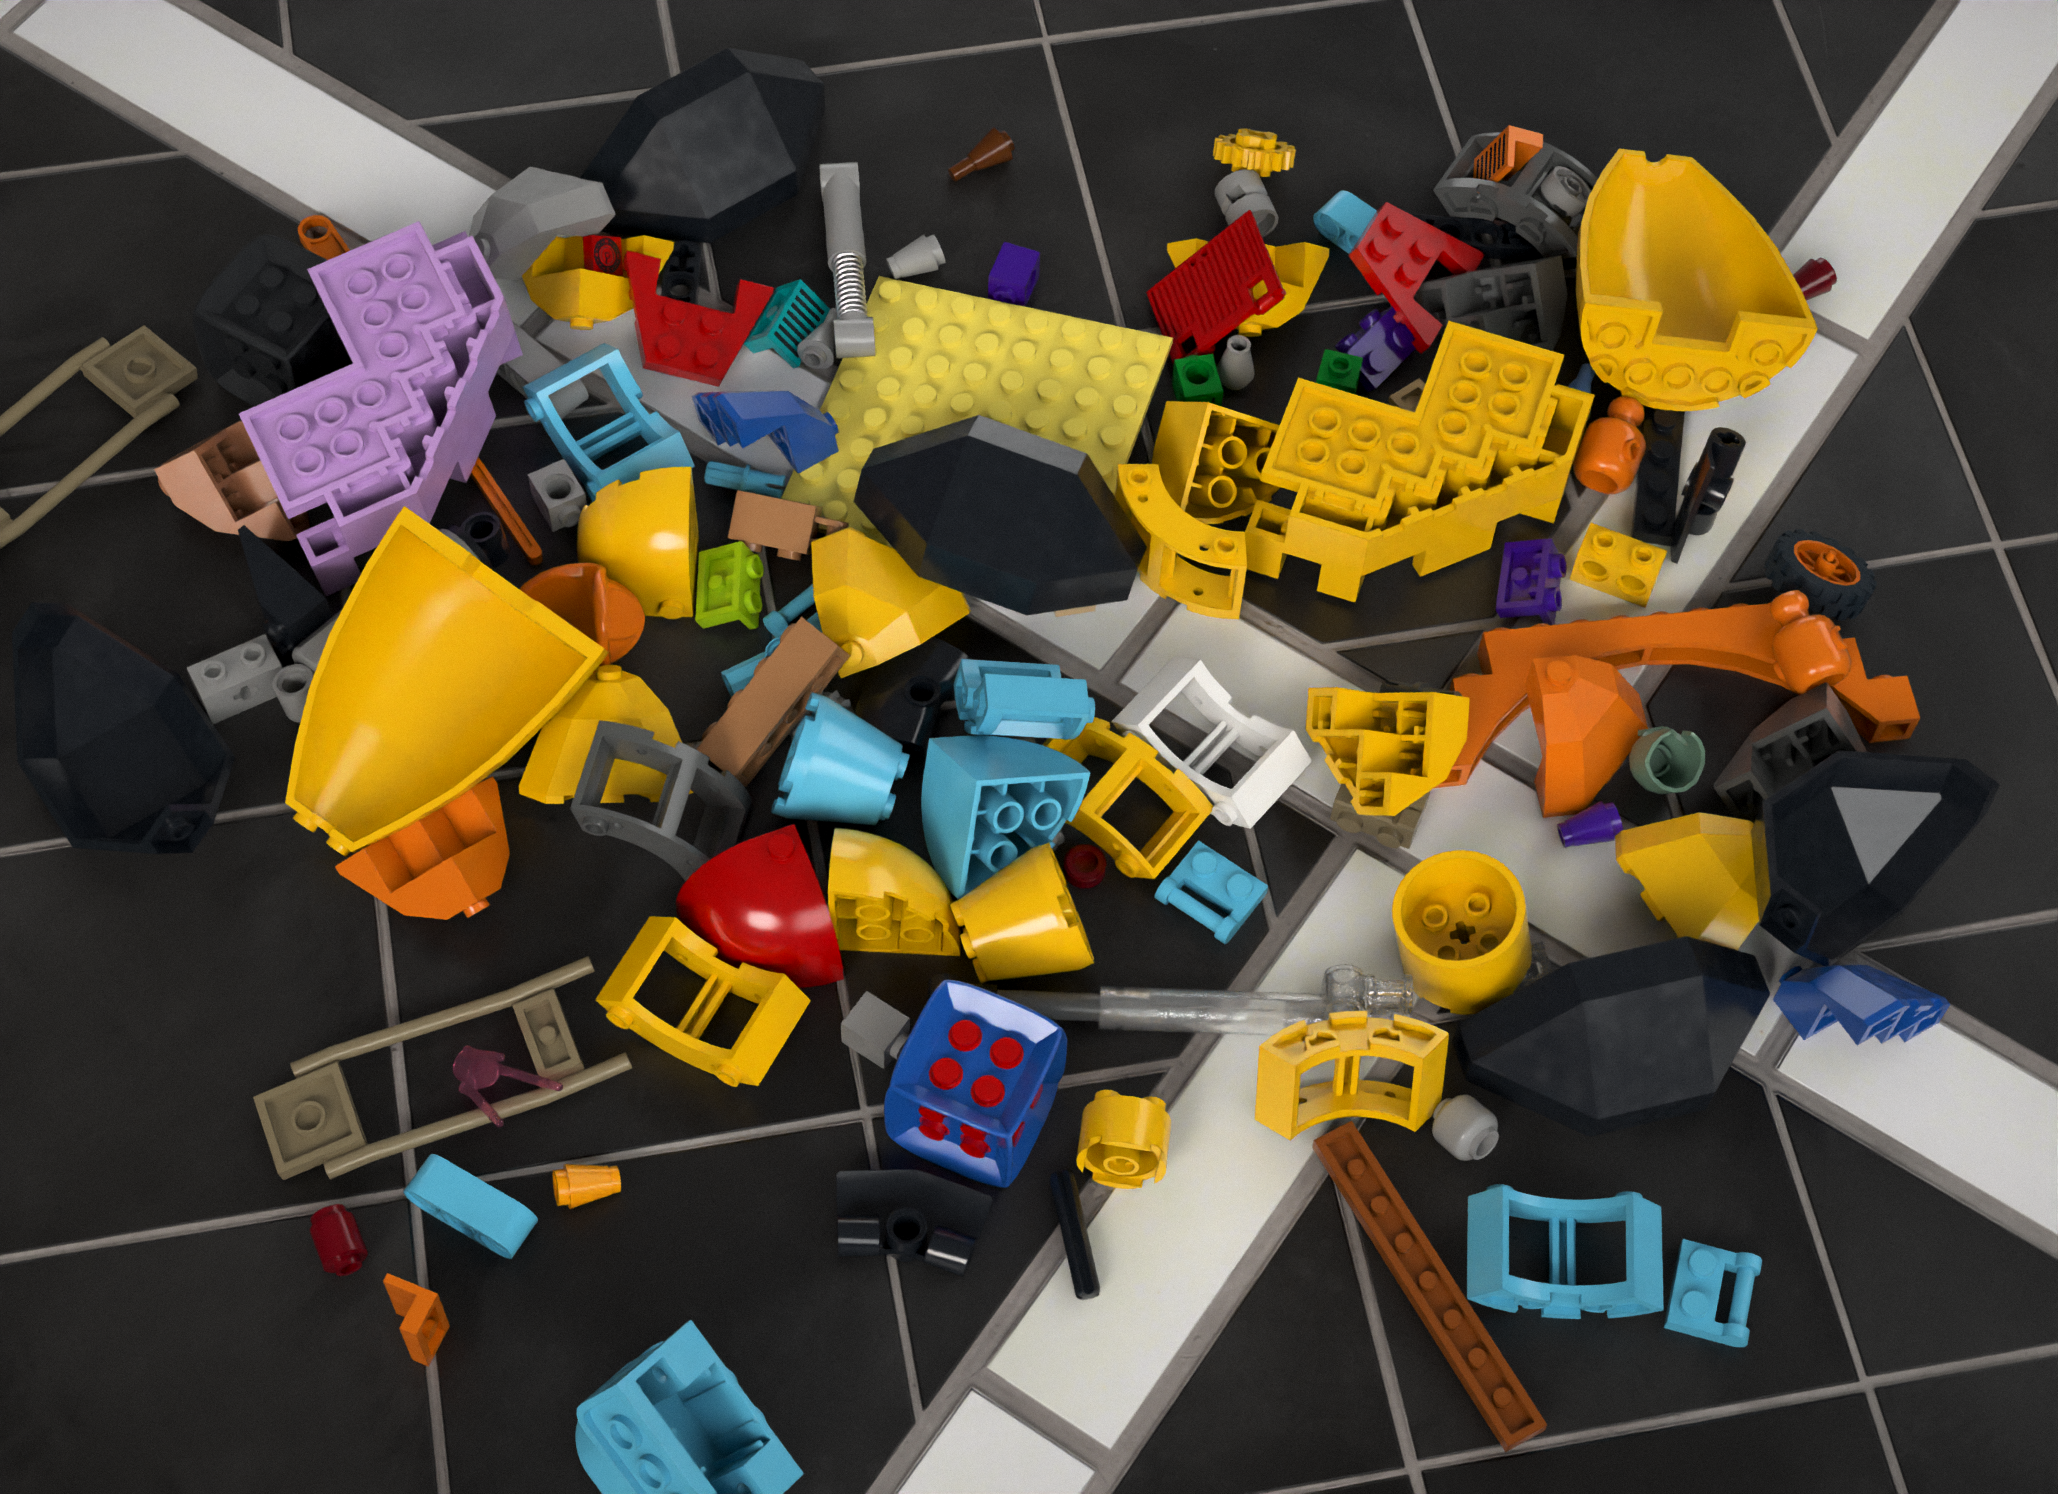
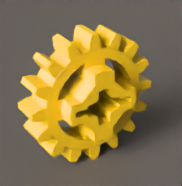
M1238 129L1236 135L1228 134V136L1219 135V138L1215 137L1213 156L1215 160H1221L1223 164H1232L1231 171L1233 172L1247 169L1258 172L1260 177H1268L1272 170L1281 172V169L1290 170V168H1293L1296 149L1292 145H1287V142H1277V134Z

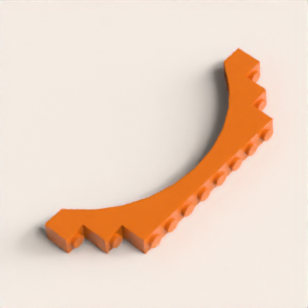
M1771 602L1758 605L1739 603L1728 608L1718 609L1699 607L1688 612L1678 613L1659 611L1648 616L1638 617L1619 615L1608 620L1598 621L1579 619L1568 624L1558 625L1539 623L1528 628L1518 629L1499 627L1483 632L1477 652L1482 675L1469 673L1459 678H1452L1449 691H1458L1463 697L1470 698L1467 740L1447 779L1435 788L1466 785L1491 743L1522 712L1530 708L1525 684L1533 659L1577 655L1610 663L1616 670L1641 665L1690 664L1736 671L1782 686L1801 695L1791 689L1788 683L1780 680L1774 670L1773 664L1777 660L1772 649L1773 638L1782 626L1770 614ZM1855 638L1842 639L1847 645L1851 658V669L1848 676L1832 686L1831 689L1849 713L1858 734L1869 743L1910 739L1920 720V715L1908 676L1892 677L1890 675H1879L1872 679H1867Z

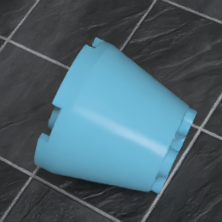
M812 692L805 709L812 711L811 716L805 715L801 719L799 726H797L778 783V790L783 791L784 796L774 800L771 813L788 819L876 825L879 819L883 821L885 818L889 819L896 799V795L890 793L894 780L902 779L910 755L902 752V744L829 697Z

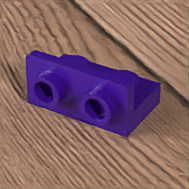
M1551 538L1505 542L1495 608L1500 618L1539 615L1543 623L1555 625L1556 611H1560L1562 608V595L1559 589L1561 578L1566 576L1567 566L1565 556L1559 554Z

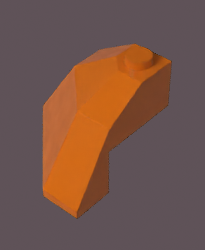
M1577 655L1533 659L1525 686L1542 753V759L1534 781L1542 817L1575 815L1589 808L1595 796L1624 763L1626 757L1631 752L1633 744L1640 738L1638 730L1648 729L1639 693L1610 663Z
M492 776L478 783L461 797L411 826L363 848L336 865V870L340 875L405 916L448 920L463 911L467 918L471 917L490 905L486 897L501 889L510 856L496 780Z

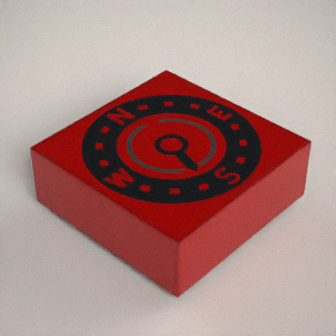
M584 236V269L620 277L623 276L621 237Z

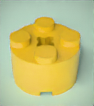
M1100 1090L1096 1092L1094 1101L1087 1104L1082 1113L1076 1159L1077 1166L1083 1173V1169L1086 1167L1093 1172L1092 1180L1121 1189L1142 1188L1143 1180L1153 1177L1154 1184L1162 1180L1166 1174L1171 1132V1118L1165 1111L1166 1103L1162 1099L1152 1096L1138 1098L1120 1095L1113 1090Z

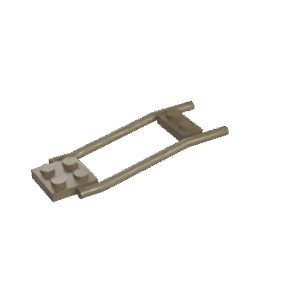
M143 325L112 346L104 337L99 338L71 356L0 416V437L81 370L89 381L133 416L134 419L14 521L0 507V549L24 534L145 429L178 408L180 404L174 394L198 379L197 368Z
M586 956L510 989L341 1042L291 1062V1069L296 1079L253 1097L278 1175L283 1180H286L324 1164L325 1171L331 1180L373 1161L549 1104L632 1069L626 1052L585 1069L559 998L555 992V988L595 972L590 957ZM513 1006L543 1087L377 1142L367 1143L344 1072L339 1064L340 1061Z

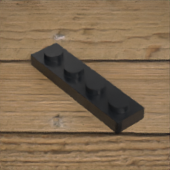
M1645 406V418L1642 422L1641 433L1644 435L1647 446L1637 471L1631 537L1645 543L1671 546L1674 536L1685 411L1661 410Z

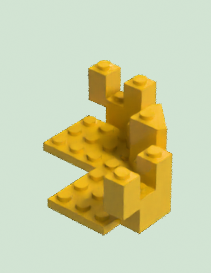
M1449 320L1415 412L1298 378L1262 469L1260 479L1262 482L1298 493L1291 510L1257 500L1245 530L1247 569L1278 579L1287 554L1322 564L1317 591L1355 603L1366 574L1414 556L1412 565L1421 577L1482 553L1491 548L1497 522L1509 517L1523 514L1554 524L1595 395L1560 384L1555 386L1564 354Z

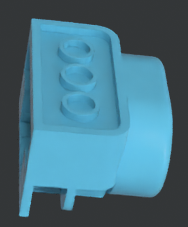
M692 1320L687 1321L665 1341H660L649 1347L638 1358L627 1363L577 1407L576 1415L578 1421L575 1432L577 1453L584 1470L602 1494H783L804 1474L767 1424L764 1414L753 1405L739 1386L734 1373L726 1368Z

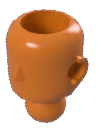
M1627 396L1617 397L1610 403L1607 410L1608 417L1596 419L1589 424L1573 461L1574 474L1580 483L1589 489L1604 494H1618L1630 487L1646 451L1647 445L1644 435L1637 428L1645 418L1644 407L1636 399Z
M1793 590L1776 597L1770 605L1771 616L1782 626L1773 638L1772 649L1777 660L1773 665L1780 680L1788 683L1795 692L1804 694L1826 682L1832 687L1844 680L1851 669V658L1847 645L1843 642L1839 633L1841 630L1840 626H1836L1825 615H1810L1807 596L1799 590Z

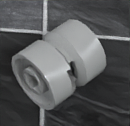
M1558 166L1542 181L1541 188L1536 189L1531 197L1544 204L1569 225L1572 221L1571 217L1578 216L1586 207L1591 190L1574 171Z
M1247 169L1235 171L1225 176L1216 186L1214 195L1223 214L1226 216L1225 219L1228 226L1245 212L1251 210L1262 238L1274 230L1278 224L1279 217L1269 196H1267V191L1258 172Z

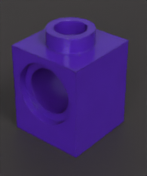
M1004 242L989 274L988 299L1026 307L1039 278L1040 252Z

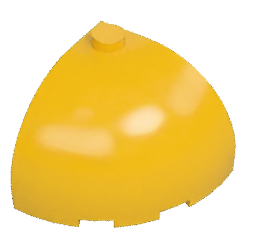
M1166 401L1154 446L1152 464H1159L1161 479L1167 492L1175 503L1193 518L1205 524H1220L1240 516H1247L1253 512L1257 500L1268 503L1272 500L1271 496L1280 489L1278 486L1260 481L1262 469L1280 425L1209 402Z
M669 467L640 472L638 480L622 484L618 479L596 492V500L589 506L585 505L579 516L577 529L578 563L603 565L606 568L607 578L624 585L636 596L645 616H659L666 619L694 617L699 530L692 467Z
M835 828L829 867L828 907L839 949L846 951L960 956L961 927L958 926L950 906L954 899L940 875L924 859L901 844L863 831Z

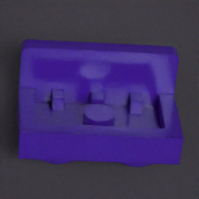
M1393 307L1380 313L1377 309L1372 310L1359 321L1358 324L1361 326V329L1356 334L1353 332L1349 333L1335 345L1338 352L1363 358L1359 382L1367 392L1376 389L1416 349L1411 343L1415 340V337L1410 330L1401 322L1397 324L1393 318L1396 312Z

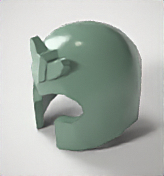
M1664 726L1638 730L1640 738L1631 748L1629 766L1633 777L1645 790L1656 794L1685 792L1698 782L1705 765V749L1701 739L1694 732L1683 730L1680 735L1675 730Z

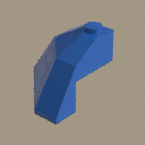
M789 391L698 392L692 396L699 421L718 446L727 442L730 447L739 443L744 448L768 435L798 474L839 451L835 435L839 433V429L830 413L822 414L820 410Z
M1836 965L1806 969L1796 966L1779 979L1781 985L1773 998V1001L1803 1040L1839 1021L1857 1046L1873 1036L1881 1044L1898 1034L1904 1042H1907L1938 1024L1951 1005L1943 996L1868 965Z

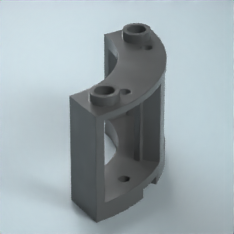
M1482 133L1471 136L1433 189L1449 216L1479 218L1492 222L1497 217L1515 225L1516 233L1529 241L1544 258L1561 256L1562 260L1577 257L1578 233L1585 208L1578 216L1571 217L1572 221L1567 225L1558 215L1531 196L1542 180L1558 166L1574 171L1584 180L1591 191L1598 178L1578 160L1543 142V148L1519 170L1522 172L1512 187L1490 180L1473 178L1474 159L1500 133Z
M599 720L570 807L582 831L595 836H612L642 847L669 863L679 872L685 882L707 861L739 844L752 798L746 788L732 773L726 770L720 774L708 765L710 757L678 741L674 748L652 739L654 735L652 731L631 725ZM614 759L641 764L667 775L652 824L619 812L599 808ZM690 789L706 805L693 846L676 836Z

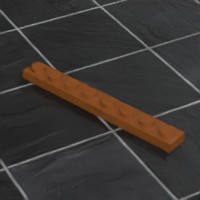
M1350 1121L1315 1139L1312 1145L1313 1150L1504 1451L1507 1452L1544 1432L1547 1427L1545 1420L1354 1123Z

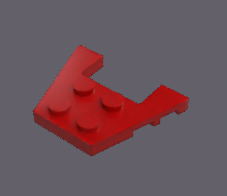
M1385 202L1376 211L1348 256L1376 295L1384 294L1396 311L1393 318L1397 324L1401 322L1407 326L1415 337V340L1411 343L1422 354L1431 346L1443 326L1414 300L1416 292L1436 259L1456 275L1476 270L1484 254L1434 226Z
M627 250L623 259L624 271H627L630 286L628 293L634 307L636 318L634 325L642 368L719 387L770 300L774 288L740 279L736 287L733 313L656 294V286L661 259Z

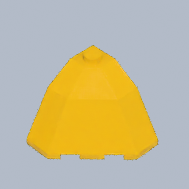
M646 235L621 240L622 262L627 250L661 259L659 273L674 250V242ZM556 236L522 275L531 301L553 319L570 322L571 329L592 330L594 324L611 321L634 308L633 302L629 298L630 286L624 266L623 276L621 277L584 269L583 237L581 236L568 238Z
M1195 238L1167 243V252L1175 268L1207 244L1208 241ZM1307 242L1277 247L1265 244L1282 287L1286 291V295L1281 302L1264 315L1258 316L1253 314L1235 329L1239 330L1238 334L1248 337L1261 336L1262 330L1278 328L1302 312L1329 258V248ZM1264 280L1251 289L1256 299H1259L1268 292Z
M852 527L842 529L811 542L813 597L822 633L850 655L838 671L840 678L877 666L924 643L971 612L963 592L917 576L890 544L884 545L864 536L865 533Z
M618 665L597 667L596 672L590 675L565 706L541 728L520 781L519 794L545 804H564L565 800L574 798L599 720L631 725L654 732L652 739L675 748L676 743L682 741L669 710L639 676L622 671V668ZM614 759L600 803H624V795L638 794L649 798L650 802H659L667 775L641 764Z
M1339 687L1308 688L1305 730L1313 742H1319L1327 755L1324 759L1338 783L1346 785L1353 797L1350 803L1358 815L1395 816L1447 779L1467 740L1470 698L1437 692L1372 693Z
M1699 812L1622 830L1615 836L1616 861L1625 874H1631L1641 882L1645 890L1639 895L1657 921H1663L1664 919L1668 921L1677 938L1688 936L1738 951L1759 921L1751 836L1754 823L1750 820Z

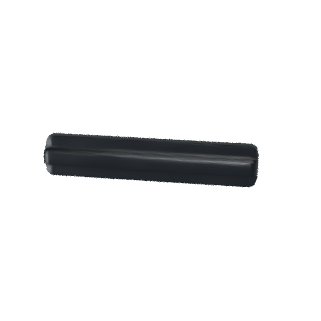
M1069 1169L1056 1171L1051 1174L1050 1184L1075 1295L1079 1300L1092 1299L1099 1296L1100 1284L1075 1175Z

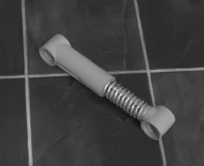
M858 162L819 164L821 197L824 206L827 258L829 268L833 271L837 319H833L836 359L875 356L873 317L867 316L863 269L867 261L860 206Z

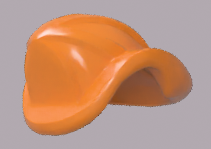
M574 563L553 567L532 577L519 588L529 597L543 604L607 650L609 653L599 666L610 665L625 656L635 646L643 632L645 614L640 602L624 585L607 578L606 568L603 565L596 563Z

